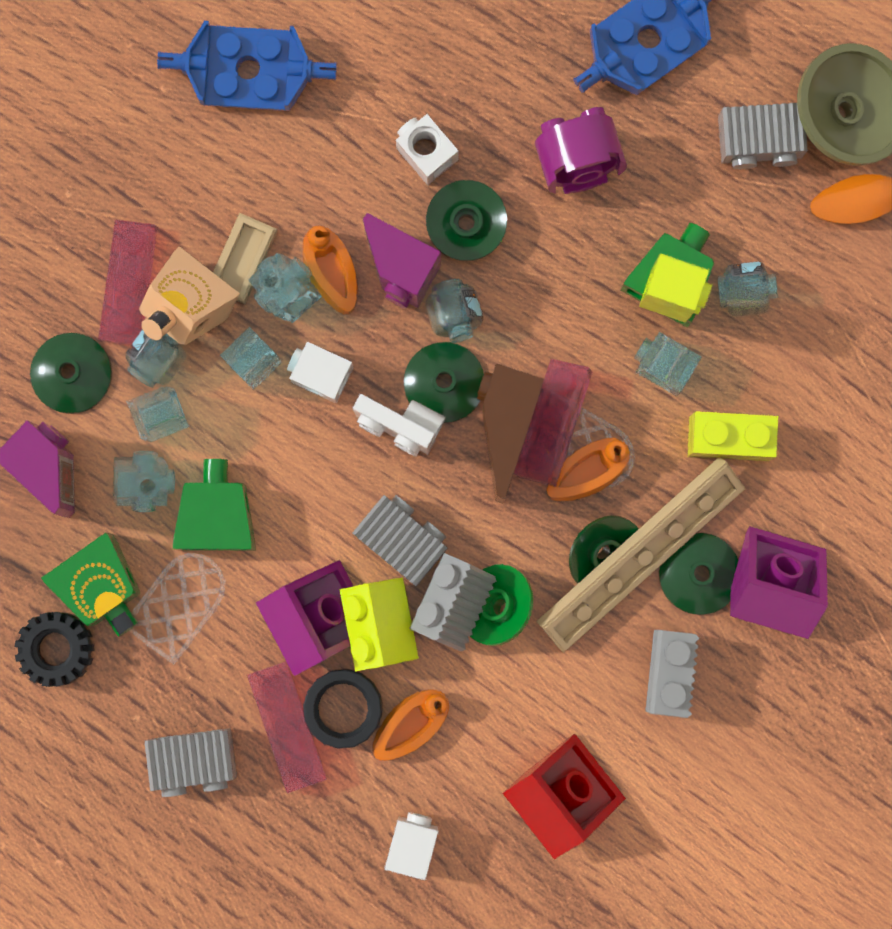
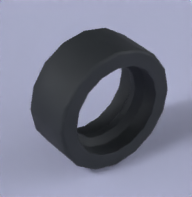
M350 669L332 670L317 678L308 689L303 704L304 720L311 734L324 745L338 749L355 747L368 740L379 726L383 712L381 695L374 682L363 673ZM338 684L355 686L363 693L367 701L368 712L365 721L359 728L348 733H338L330 730L324 725L319 715V703L322 695L327 689Z

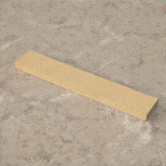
M718 457L536 621L563 653L745 490V487L729 464Z

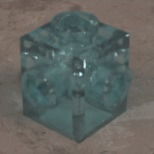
M278 252L274 256L263 260L259 264L257 272L248 279L257 291L254 295L257 303L268 313L272 312L274 316L294 323L322 297L309 279L312 273L306 264L298 257L291 259Z
M153 451L133 452V457H114L113 499L117 506H131V510L136 512L156 511V506H167V494H174L175 472L174 469H168V464L163 457H158V453Z

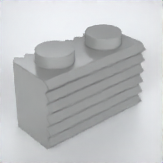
M797 103L724 107L718 115L721 163H732L733 169L754 168L757 166V161L773 160V166L776 167L792 166L797 164V159L803 158L808 151L807 136L800 121Z
M383 495L352 534L412 584L417 586L448 549L442 544L446 536L430 522L427 521L422 527L410 516L415 510L397 495L392 500Z
M443 553L409 629L458 651L466 650L465 644L469 642L468 636L473 634L472 629L476 627L475 621L479 620L478 614L483 612L482 606L486 605L485 599L490 597L488 591L492 590V584L497 582L495 576Z
M654 630L645 712L684 718L692 715L688 709L693 706L689 701L694 698L690 692L694 690L691 684L695 679L692 675L696 673L693 669L697 664L694 658L698 656L695 652L698 645L695 642L700 639L696 634Z
M231 728L152 738L144 741L150 791L161 790L162 797L187 794L186 786L202 784L203 792L227 789V781L237 778Z

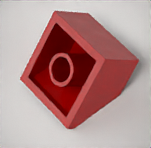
M576 734L567 738L503 792V795L553 859L558 858L584 842L626 799Z

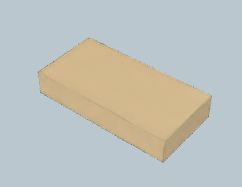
M241 213L238 215L213 273L240 293L237 299L238 302L246 304L278 231L274 227Z

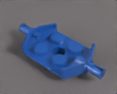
M631 0L598 25L593 23L590 28V38L594 63H592L589 69L573 79L575 85L579 86V90L584 93L600 80L602 82L607 80L632 94H640L709 44L711 33L707 7L708 3L712 0ZM646 29L655 31L659 35L660 43L654 48L643 47L638 41V34Z
M204 21L187 47L186 52L166 53L159 51L157 59L158 69L182 70L183 74L188 75L200 104L204 106L290 111L306 84L312 82V78L336 80L337 62H313V60L308 59L294 26H290L289 30L211 26L209 21ZM247 60L257 62L260 66L258 75L252 79L241 78L238 75V67L242 62Z

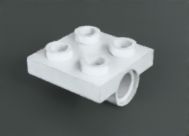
M362 394L359 395L352 408L356 417L359 418L357 421L359 427L377 437H381L382 433L386 432L395 437L396 447L417 457L419 451L427 455L429 454L446 418L415 400L411 401L404 415L401 416Z

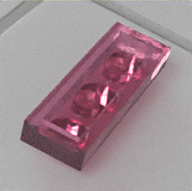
M115 219L98 337L101 342L132 345L142 331V322L145 316L141 314L139 308L150 286L158 228L155 224Z
M550 359L514 471L518 478L556 487L593 373L589 367Z
M287 662L247 675L286 792L290 793L327 780L313 735L305 723L303 706Z

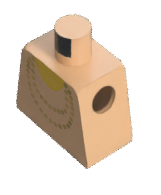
M178 247L155 277L142 301L139 310L146 317L142 322V329L153 340H160L167 333L179 344L187 345L226 321L240 293L181 247Z

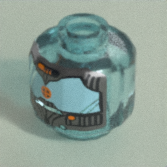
M762 262L730 264L725 268L724 275L718 276L721 308L727 307L728 312L732 316L764 314L769 310L770 299L778 298L776 274H767L766 266Z
M461 279L446 280L432 287V293L425 302L432 331L439 337L449 338L452 343L463 342L474 336L473 331L483 321V313L474 287L464 284Z
M143 329L125 354L129 364L127 371L140 382L152 388L155 384L167 385L187 357L183 347L167 333L160 340H153L144 333Z

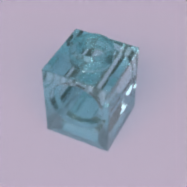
M250 327L220 355L252 390L282 363L279 356Z
M659 332L653 341L645 338L634 357L635 360L640 362L635 372L677 397L682 392L702 357Z
M163 386L126 401L142 440L153 442L189 427L174 388Z

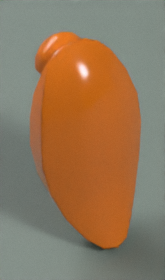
M863 174L841 180L815 196L811 202L810 211L812 215L819 219L844 224L862 223L881 217L892 210V178L880 174Z
M314 226L306 233L303 239L302 254L308 277L318 293L331 307L343 315L350 314L354 311L358 299L357 273L353 260L344 243L335 233L324 226Z
M606 438L591 442L575 450L564 459L551 476L546 490L548 497L559 502L572 501L602 491L612 484L627 466L630 457L628 446L617 438Z
M427 689L405 698L396 705L385 718L374 738L372 752L375 758L379 761L400 758L427 743L440 729L449 712V701L446 695L438 690Z

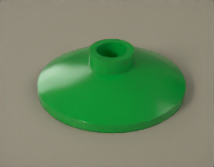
M503 564L492 565L482 569L495 576L497 582L493 583V589L488 591L490 597L485 599L486 605L482 606L483 612L478 614L479 620L475 621L476 627L472 629L473 634L470 637L478 643L487 646L502 645L516 638L527 625L533 609V592L528 579L519 570ZM506 603L503 612L500 614L502 605Z

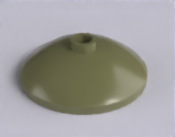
M855 43L831 47L815 57L805 69L797 93L800 121L811 142L829 158L847 165H869L892 154V61L872 47ZM839 106L844 109L845 117L840 114Z

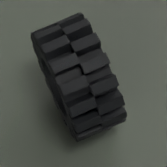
M61 612L42 613L40 616L28 620L29 624L20 629V639L15 640L14 647L18 648V654L15 655V659L22 666L19 668L23 675L27 674L30 677L29 680L33 683H40L45 687H58L73 683L78 677H82L87 672L85 669L93 661L91 653L95 651V646L91 644L90 639L93 636L90 630H86L85 624L81 620L74 618V615ZM51 633L63 635L70 645L68 658L57 666L46 663L40 655V644Z

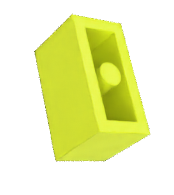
M660 254L651 269L639 307L686 323L693 313L699 315L701 308L704 309L712 288V284L705 282L709 270Z
M695 411L689 416L687 457H720L722 459L770 461L777 457L778 416Z
M403 577L340 589L355 671L419 659L414 631L409 629L412 621Z

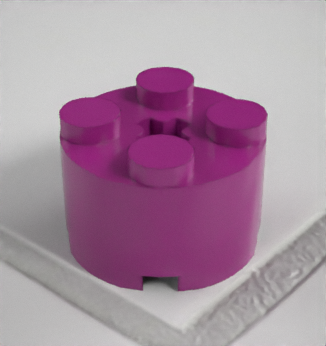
M594 107L582 112L578 118L564 121L563 118H555L541 125L542 134L536 139L535 147L548 190L551 193L556 194V187H563L564 194L586 191L609 182L606 174L616 169L618 176L626 170L627 163L612 117L605 114L604 108Z

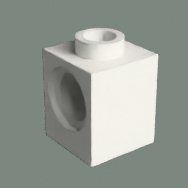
M428 114L419 121L416 117L410 119L397 132L400 136L396 139L397 150L427 185L459 160L458 149ZM421 139H429L436 145V149L429 155H420L413 147Z
M307 342L303 350L299 348L295 350L287 370L292 372L289 379L293 384L337 404L354 366L352 362Z
M408 812L407 818L398 817L385 870L422 880L426 879L438 834V827L431 825V817L413 812Z

